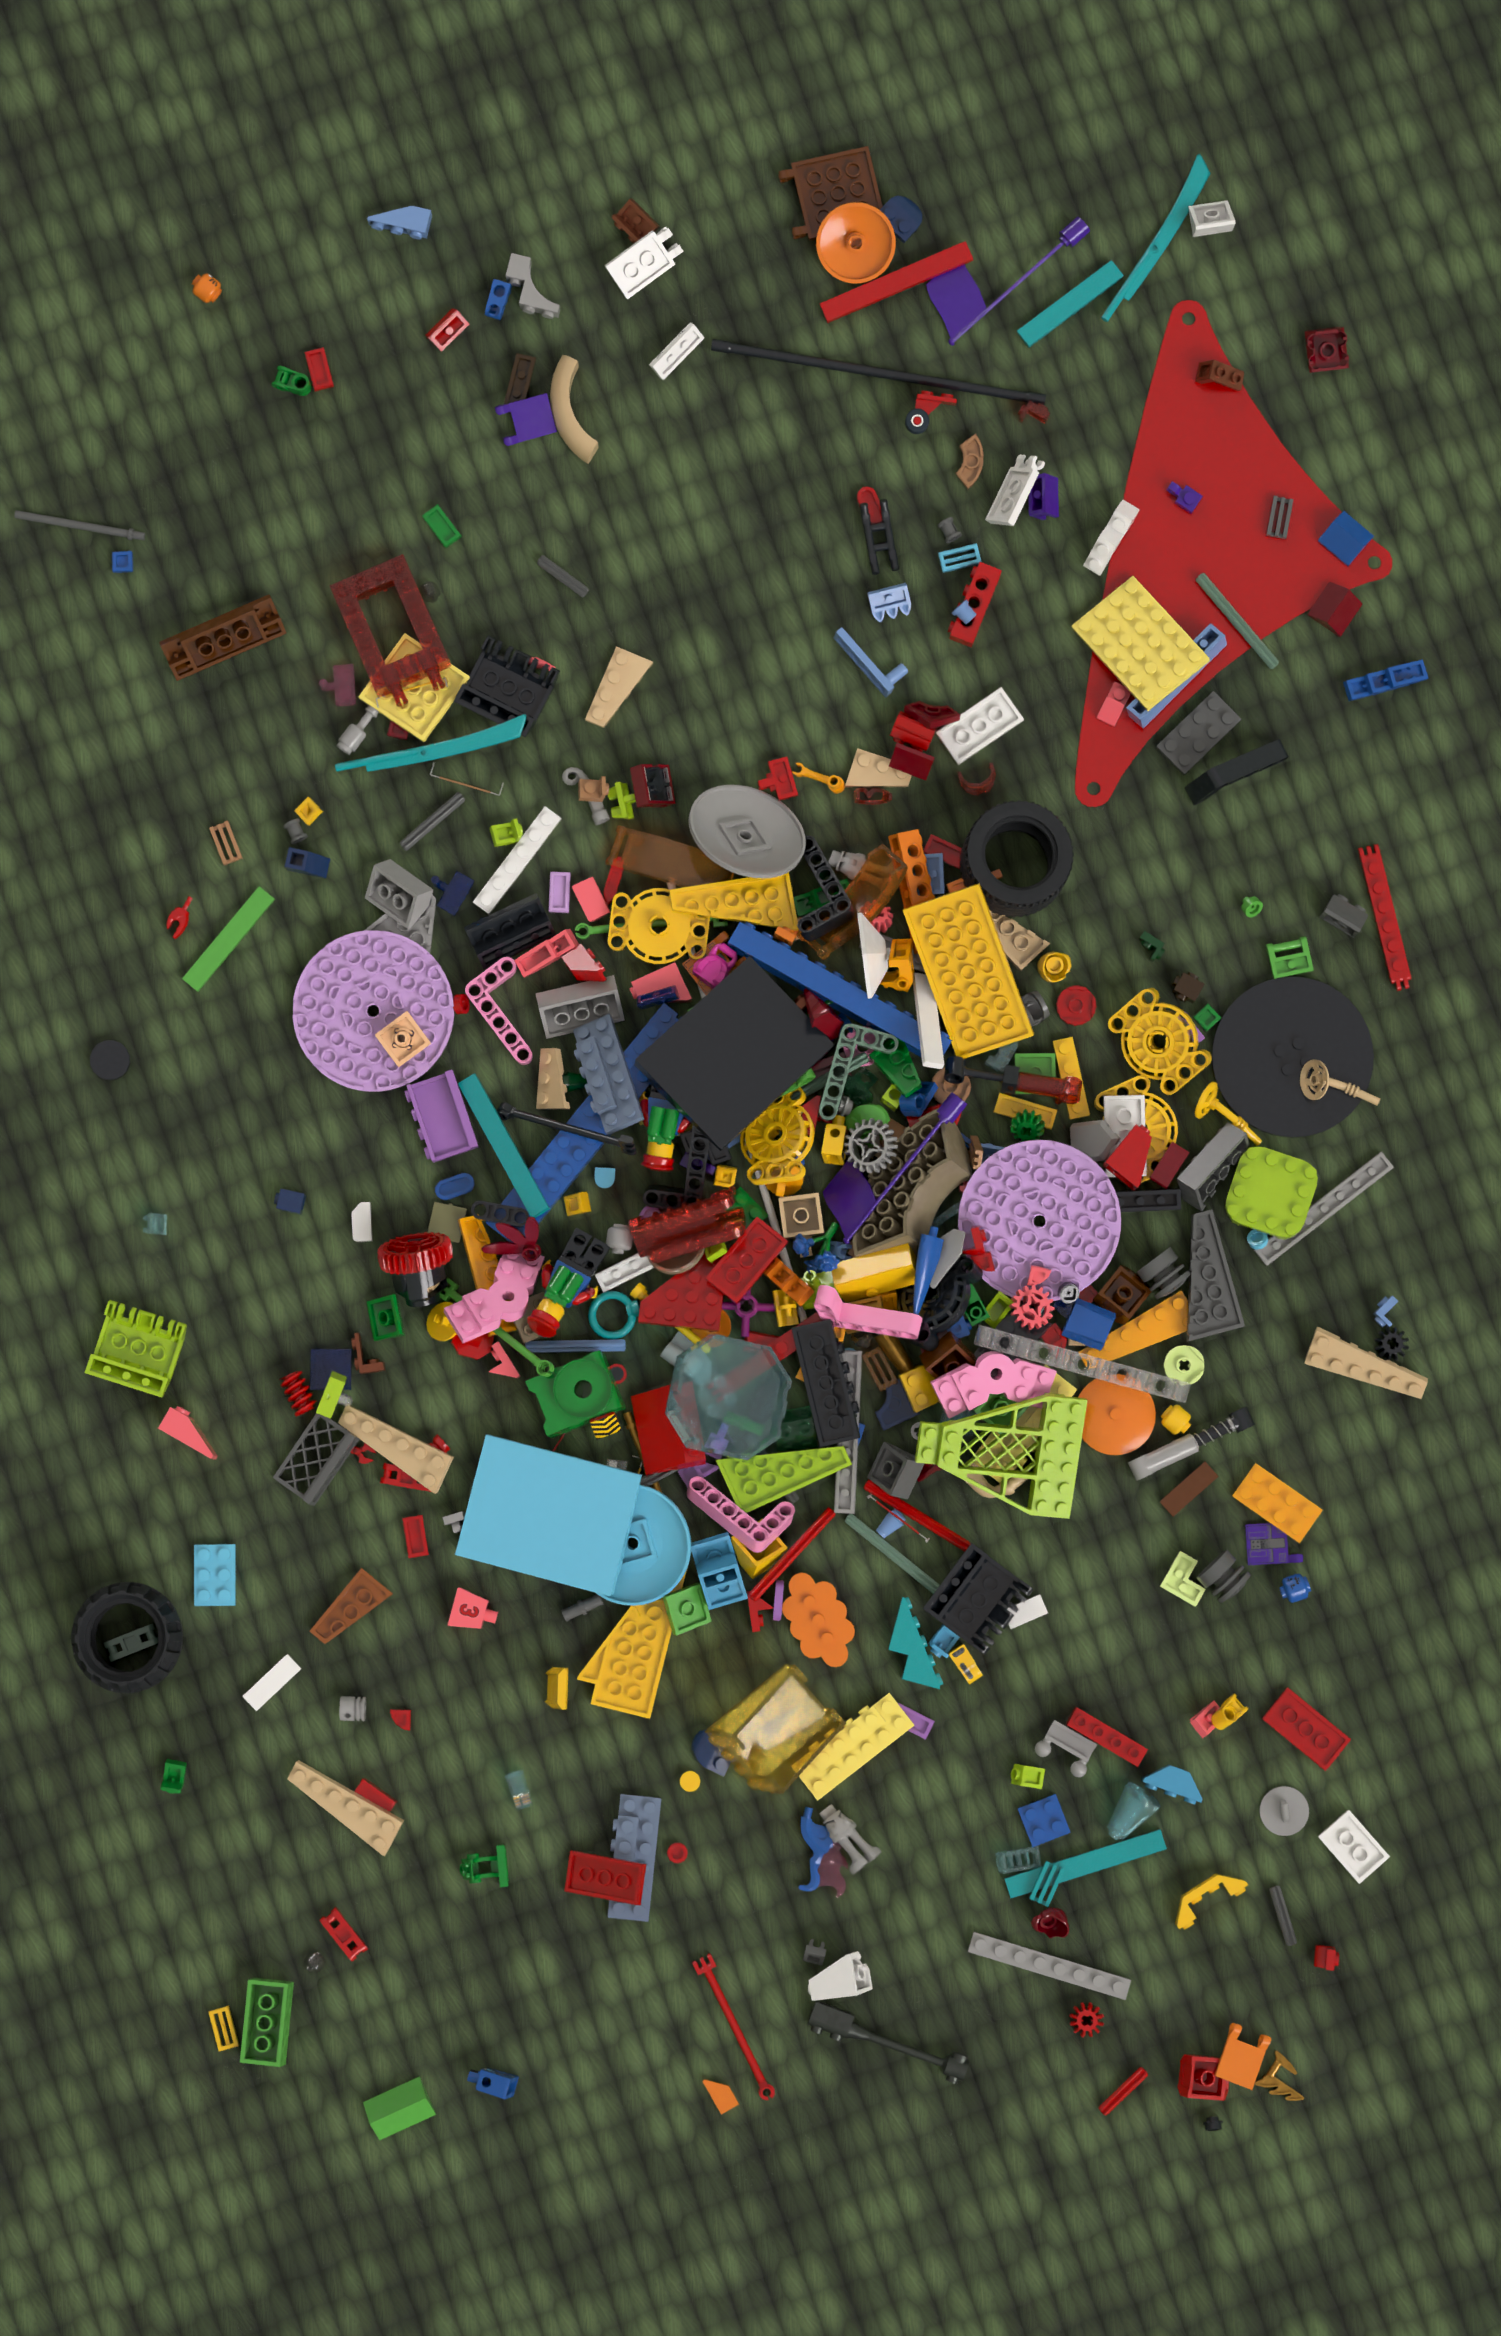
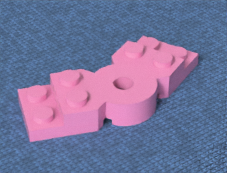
M522 1253L502 1255L495 1271L494 1284L489 1290L480 1288L462 1296L461 1301L444 1308V1314L462 1343L498 1329L501 1319H504L505 1322H513L524 1316L528 1307L529 1295L533 1294L544 1262V1256L540 1255L535 1261H527L523 1258Z
M989 1351L978 1357L975 1366L965 1363L930 1383L947 1418L950 1419L965 1410L970 1411L987 1402L989 1394L1003 1393L1007 1399L1020 1402L1049 1393L1057 1371L1019 1358L1012 1361L1000 1352ZM994 1368H998V1374L995 1377H991V1371ZM1043 1402L1031 1406L1042 1409Z

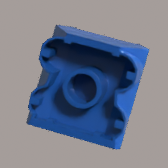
M1078 1298L1073 1304L1061 1335L1082 1343L1089 1348L1101 1351L1116 1318V1313Z

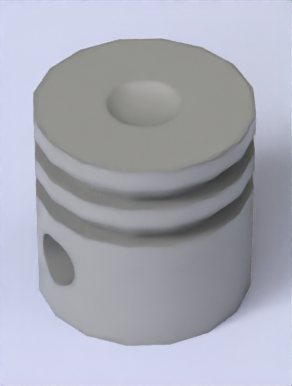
M341 1696L339 1708L340 1721H355V1719L357 1721H360V1719L365 1721L366 1697L362 1699L358 1697L356 1699V1697Z

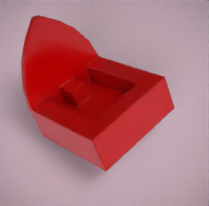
M980 1225L972 1226L971 1232L975 1247L962 1250V1254H986L984 1241H987L985 1230L980 1229Z

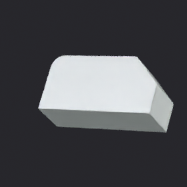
M361 1202L352 1211L353 1240L356 1242L373 1241L370 1202Z

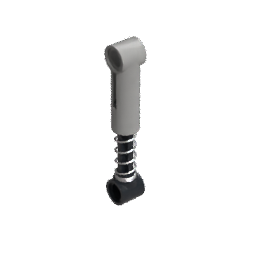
M1247 1406L1230 1413L1225 1421H1219V1424L1211 1425L1209 1429L1202 1430L1198 1434L1194 1433V1435H1191L1189 1433L1165 1446L1128 1462V1465L1136 1481L1170 1464L1199 1452L1200 1446H1206V1443L1214 1442V1439L1218 1437L1223 1438V1435L1227 1433L1231 1434L1234 1431L1239 1433L1255 1425V1422Z

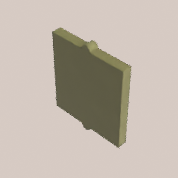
M434 1202L427 1233L439 1232L440 1234L447 1235L451 1242L460 1243L461 1231L458 1220L465 1218L467 1209L453 1206L452 1203L448 1205Z

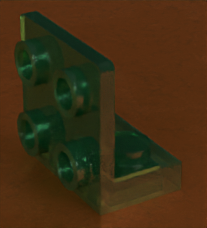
M810 1406L772 1412L771 1418L778 1453L819 1449Z

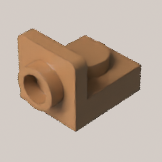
M601 776L600 780L579 779L578 781L579 801L603 802L605 796L609 793V783H606V776Z

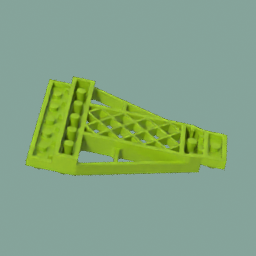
M1044 1393L1041 1396L958 1420H949L942 1423L920 1421L915 1462L935 1464L1029 1515L1070 1519L1088 1400L1086 1398L1067 1397L1064 1394ZM1043 1402L1039 1428L1016 1426L1018 1409ZM1012 1411L1010 1425L976 1422ZM972 1430L976 1437L967 1444L962 1436ZM975 1430H983V1432L978 1435ZM991 1431L996 1439L986 1445L982 1438ZM995 1432H1004V1433H1002L1000 1436H997V1434H996ZM1011 1433L1015 1441L1006 1447L1001 1440ZM1015 1434H1023V1435L1020 1436L1019 1438H1017ZM1030 1435L1035 1443L1026 1449L1021 1442ZM980 1440L985 1448L975 1455L970 1447ZM962 1442L965 1444L963 1448H961ZM997 1443H1000L1004 1450L997 1456H994L990 1449ZM1019 1444L1024 1451L1014 1458L1010 1451ZM1036 1448L1035 1458L1033 1459L1029 1453ZM969 1450L973 1457L964 1464L959 1456ZM988 1451L993 1459L983 1465L979 1458ZM1008 1453L1013 1460L1003 1467L998 1460ZM1028 1455L1032 1463L1023 1469L1018 1462ZM977 1460L982 1467L970 1465ZM997 1462L1001 1469L989 1467ZM1016 1464L1021 1471L1009 1469ZM967 1474L1001 1476L1000 1492L998 1493L967 1477ZM1009 1478L1031 1479L1027 1507L1005 1497L1007 1480Z

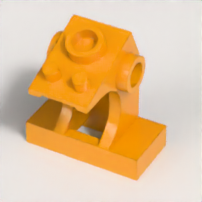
M912 938L892 939L888 960L889 967H898V969L886 972L880 983L884 988L891 987L897 991H909L914 978Z

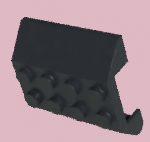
M488 635L481 647L482 652L470 674V679L466 684H462L454 702L497 724L526 714V721L521 736L526 738L547 703L560 670L552 667L548 673L550 665L545 664L541 669L540 675L534 673L538 665V659L534 658L529 667L532 656L518 649L515 650L512 656L514 650L512 646L507 648L505 656L502 657L499 653L503 642L498 640L495 645L496 638Z
M971 1543L923 1609L986 1655L990 1648L983 1641L985 1640L990 1645H993L995 1642L992 1638L986 1636L985 1633L990 1628L995 1634L1000 1635L1002 1631L995 1627V1625L997 1624L1005 1629L1015 1616L1007 1610L1008 1607L1016 1613L1019 1610L1015 1604L1009 1602L1013 1595L1019 1601L1025 1602L1026 1598L1020 1594V1591L1029 1596L1034 1589Z

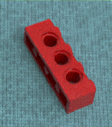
M979 562L978 567H973L970 577L973 578L970 585L966 584L962 595L965 596L964 600L967 599L968 602L970 600L978 601L979 606L972 608L977 615L971 620L972 624L970 626H963L958 617L955 622L951 621L947 631L951 633L949 639L972 648L1002 570ZM984 582L987 587L984 590H980L976 587V583Z
M1076 1706L1066 1722L1067 1726L1137 1767L1148 1750Z

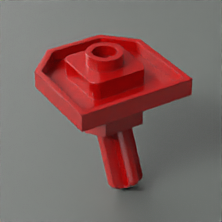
M488 1333L462 1343L456 1334L451 1339V1344L458 1355L478 1360L491 1352L494 1336L489 1337Z

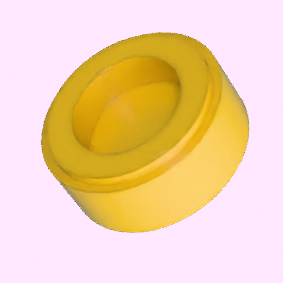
M686 1771L680 1778V1785L685 1791H695L700 1785V1777L694 1771Z

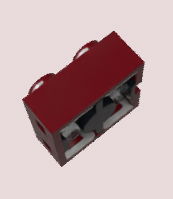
M640 764L630 768L637 807L664 808L676 804L669 765L658 764L653 766L652 764Z

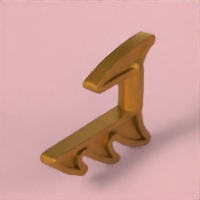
M1275 2050L1274 2063L1261 2079L1255 2081V2085L1270 2088L1277 2087L1274 2090H1269V2093L1272 2095L1290 2094L1285 2096L1286 2100H1303L1304 2097L1275 2077L1281 2066L1294 2075L1297 2074L1293 2065L1280 2052Z

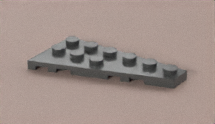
M1213 1210L1192 1214L1187 1342L1245 1327Z

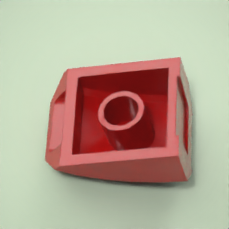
M1184 2054L1180 2060L1179 2081L1177 2085L1180 2096L1225 2101L1228 2094L1229 2081L1214 2076L1220 2058Z

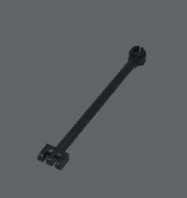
M502 1102L497 1109L501 1120L504 1121L510 1118L514 1119L515 1117L618 1146L621 1148L622 1153L628 1155H635L637 1153L633 1138L622 1134L620 1138L612 1137L520 1111L505 1102Z

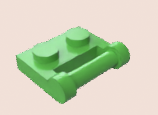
M1306 936L1299 937L1298 940L1274 945L1272 943L1266 944L1273 979L1314 971ZM1299 947L1302 949L1301 953L1277 958L1275 956V952Z

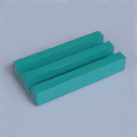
M1045 1861L1029 1899L1049 1907L1065 1869ZM1049 1866L1052 1869L1048 1875V1878L1044 1884L1039 1898L1035 1897ZM1057 1870L1059 1871L1046 1901H1044V1895Z

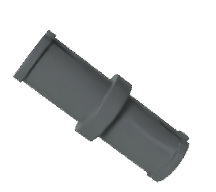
M595 1594L585 1600H578L576 1604L562 1609L561 1612L566 1622L581 1614L586 1615L588 1611L604 1604L601 1596Z

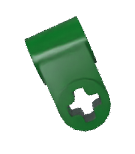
M283 366L277 367L278 373L271 386L300 396L310 393L312 386L305 374ZM300 381L306 382L303 388H297V384Z

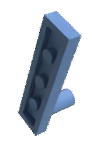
M842 627L835 633L834 640L885 698L892 693L894 689L893 684L908 673L907 668L900 663L884 676Z

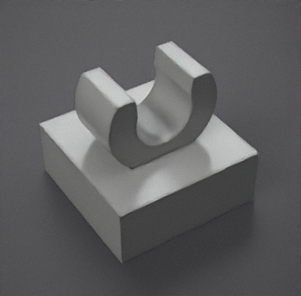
M465 1511L442 1517L444 1525L451 1524L454 1533L461 1532V1521L465 1518Z

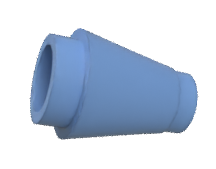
M894 1508L892 1510L902 1520H906L897 1509ZM888 1512L876 1531L883 1538H886L903 1526L904 1523Z

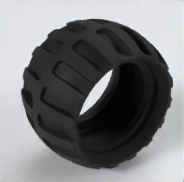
M120 1582L99 1589L83 1603L73 1622L71 1644L78 1666L93 1683L112 1692L135 1693L155 1686L172 1671L181 1653L183 1630L176 1609L162 1593L145 1584ZM131 1603L144 1608L153 1617L158 1629V1646L153 1658L144 1667L132 1672L117 1670L106 1663L98 1651L95 1638L98 1624L104 1614L116 1605Z

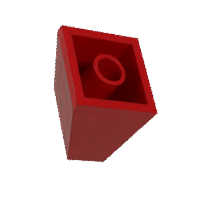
M1137 1124L1102 1165L1133 1191L1141 1183L1152 1136L1149 1135L1150 1131L1145 1126H1138Z

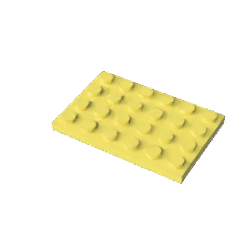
M1134 576L1129 578L1071 626L1076 634L1147 711L1152 709L1210 661L1203 650Z

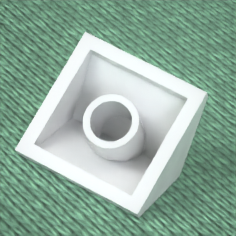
M1228 200L1188 206L1193 237L1229 232L1235 226V218Z

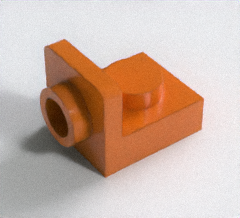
M778 926L773 938L791 947L799 931L791 930L785 926L783 928Z

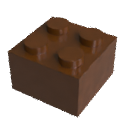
M951 1331L939 1339V1345L935 1350L925 1351L919 1356L925 1370L935 1379L965 1363L975 1366L977 1360L975 1355Z

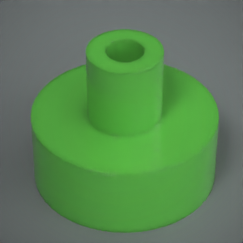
M1255 896L1245 897L1242 901L1241 909L1247 917L1258 915L1263 908V903Z

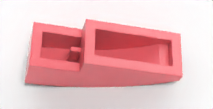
M565 929L514 961L525 978L560 959L578 946L579 943L571 929Z

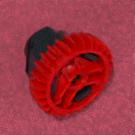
M418 1232L417 1234L403 1235L402 1237L390 1239L389 1242H384L378 1248L377 1257L381 1270L392 1274L395 1293L405 1298L406 1305L410 1307H423L438 1302L440 1300V1292L446 1289L447 1279L444 1265L453 1257L451 1240L445 1234H440L439 1232Z

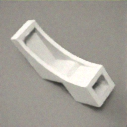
M1125 500L1121 501L1107 526L1098 537L1083 565L1084 567L1099 576L1103 573L1140 509Z

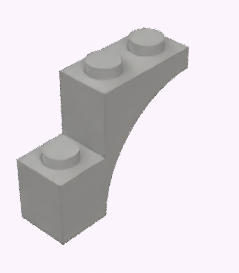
M511 253L506 280L509 284L516 287L523 285L519 301L520 309H523L522 311L528 314L540 313L543 317L553 319V317L559 318L560 305L544 298L532 282L531 258Z

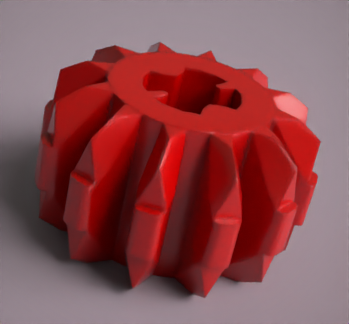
M1081 2002L1080 2006L1082 2009L1079 2010L1074 2006L1073 2009L1077 2014H1069L1071 2018L1076 2019L1069 2022L1070 2026L1077 2025L1073 2031L1077 2033L1081 2030V2037L1085 2036L1086 2031H1088L1089 2037H1093L1091 2030L1094 2029L1096 2033L1100 2032L1096 2025L1103 2026L1104 2023L1097 2019L1103 2018L1104 2015L1103 2013L1096 2014L1100 2010L1098 2006L1092 2010V2002L1088 2003L1087 2008H1085L1084 2002ZM1084 2015L1092 2017L1089 2018L1091 2020L1089 2024L1086 2022L1084 2024L1081 2023Z

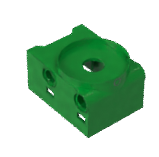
M601 1350L554 1368V1372H551L552 1375L549 1377L539 1375L525 1381L528 1390L536 1393L546 1419L543 1428L546 1435L552 1439L589 1424L591 1419L626 1409L607 1358ZM579 1381H588L592 1386V1392L587 1398H579L575 1394L574 1388Z

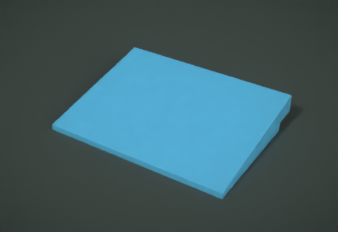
M486 1434L455 1555L611 1596L614 1594L617 1577L621 1571L642 1475Z

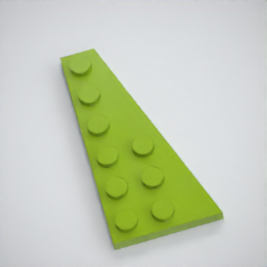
M844 1446L716 1460L735 1504L746 1513L852 1465Z

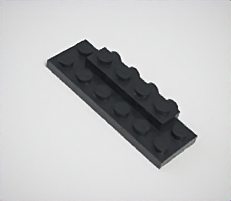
M828 1319L791 1328L820 1447L860 1438L856 1420V1413H859V1405L857 1401H853L852 1393L855 1392L853 1382L848 1381L847 1373H850L848 1362L844 1361L842 1356L845 1353V1347L843 1342H839L838 1338H836L833 1321Z

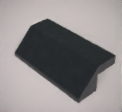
M537 893L464 927L483 969L492 966L503 957H512L556 935Z

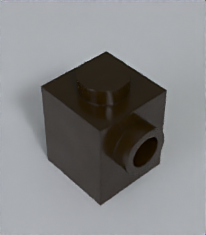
M1183 972L1181 977L1177 975L1173 981L1172 986L1175 988L1172 992L1176 994L1175 997L1182 1002L1187 1000L1193 1004L1205 984L1199 981V977L1195 974Z

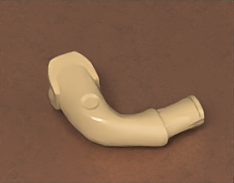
M972 1463V1464L970 1465V1466L979 1467V1466H978L977 1464H975V1463ZM967 1474V1477L998 1493L1000 1492L1001 1484L994 1487L987 1482L983 1475ZM1013 1477L1008 1479L1005 1496L1014 1494V1490L1028 1479ZM965 1481L982 1497L995 1498V1496Z

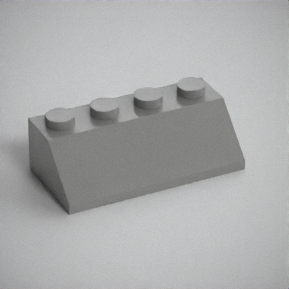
M614 975L605 977L607 980L604 982L586 981L536 993L546 1039L574 1033L573 1029L607 1014L612 1016L614 1023L625 1021Z

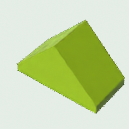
M999 1291L985 1308L990 1317L985 1319L984 1322L995 1329L1011 1310L1009 1305L1014 1302Z

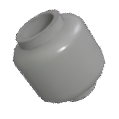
M614 1224L613 1227L608 1229L606 1244L612 1249V1253L623 1254L624 1251L631 1249L633 1231L629 1229V1226Z

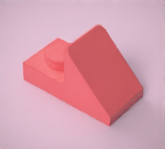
M1114 682L1099 711L1097 719L1115 727L1131 695L1125 686Z
M500 1342L493 1344L492 1348L494 1350L491 1353L497 1362L501 1360L502 1363L490 1370L489 1373L517 1379L521 1377Z
M1215 1700L1190 1719L1191 1725L1202 1739L1215 1729L1211 1717L1220 1708Z

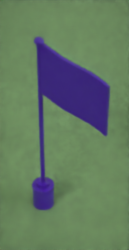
M1077 216L1059 232L1061 236L1059 238L1060 243L987 308L981 292L965 264L931 279L926 284L927 291L933 305L945 323L950 336L948 340L949 345H955L954 342L1060 247L1063 245L1065 247H1074L1090 232L1087 224Z
M953 1092L950 1093L937 1110L939 1122L878 1199H876L870 1183L863 1173L859 1171V1167L854 1168V1162H848L847 1160L823 1191L828 1207L841 1226L845 1236L843 1239L845 1244L850 1243L849 1241L942 1123L948 1124L949 1121L952 1124L968 1105Z

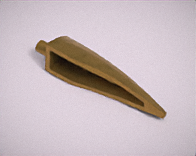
M878 1334L874 1337L884 1354L900 1374L915 1368L897 1337Z

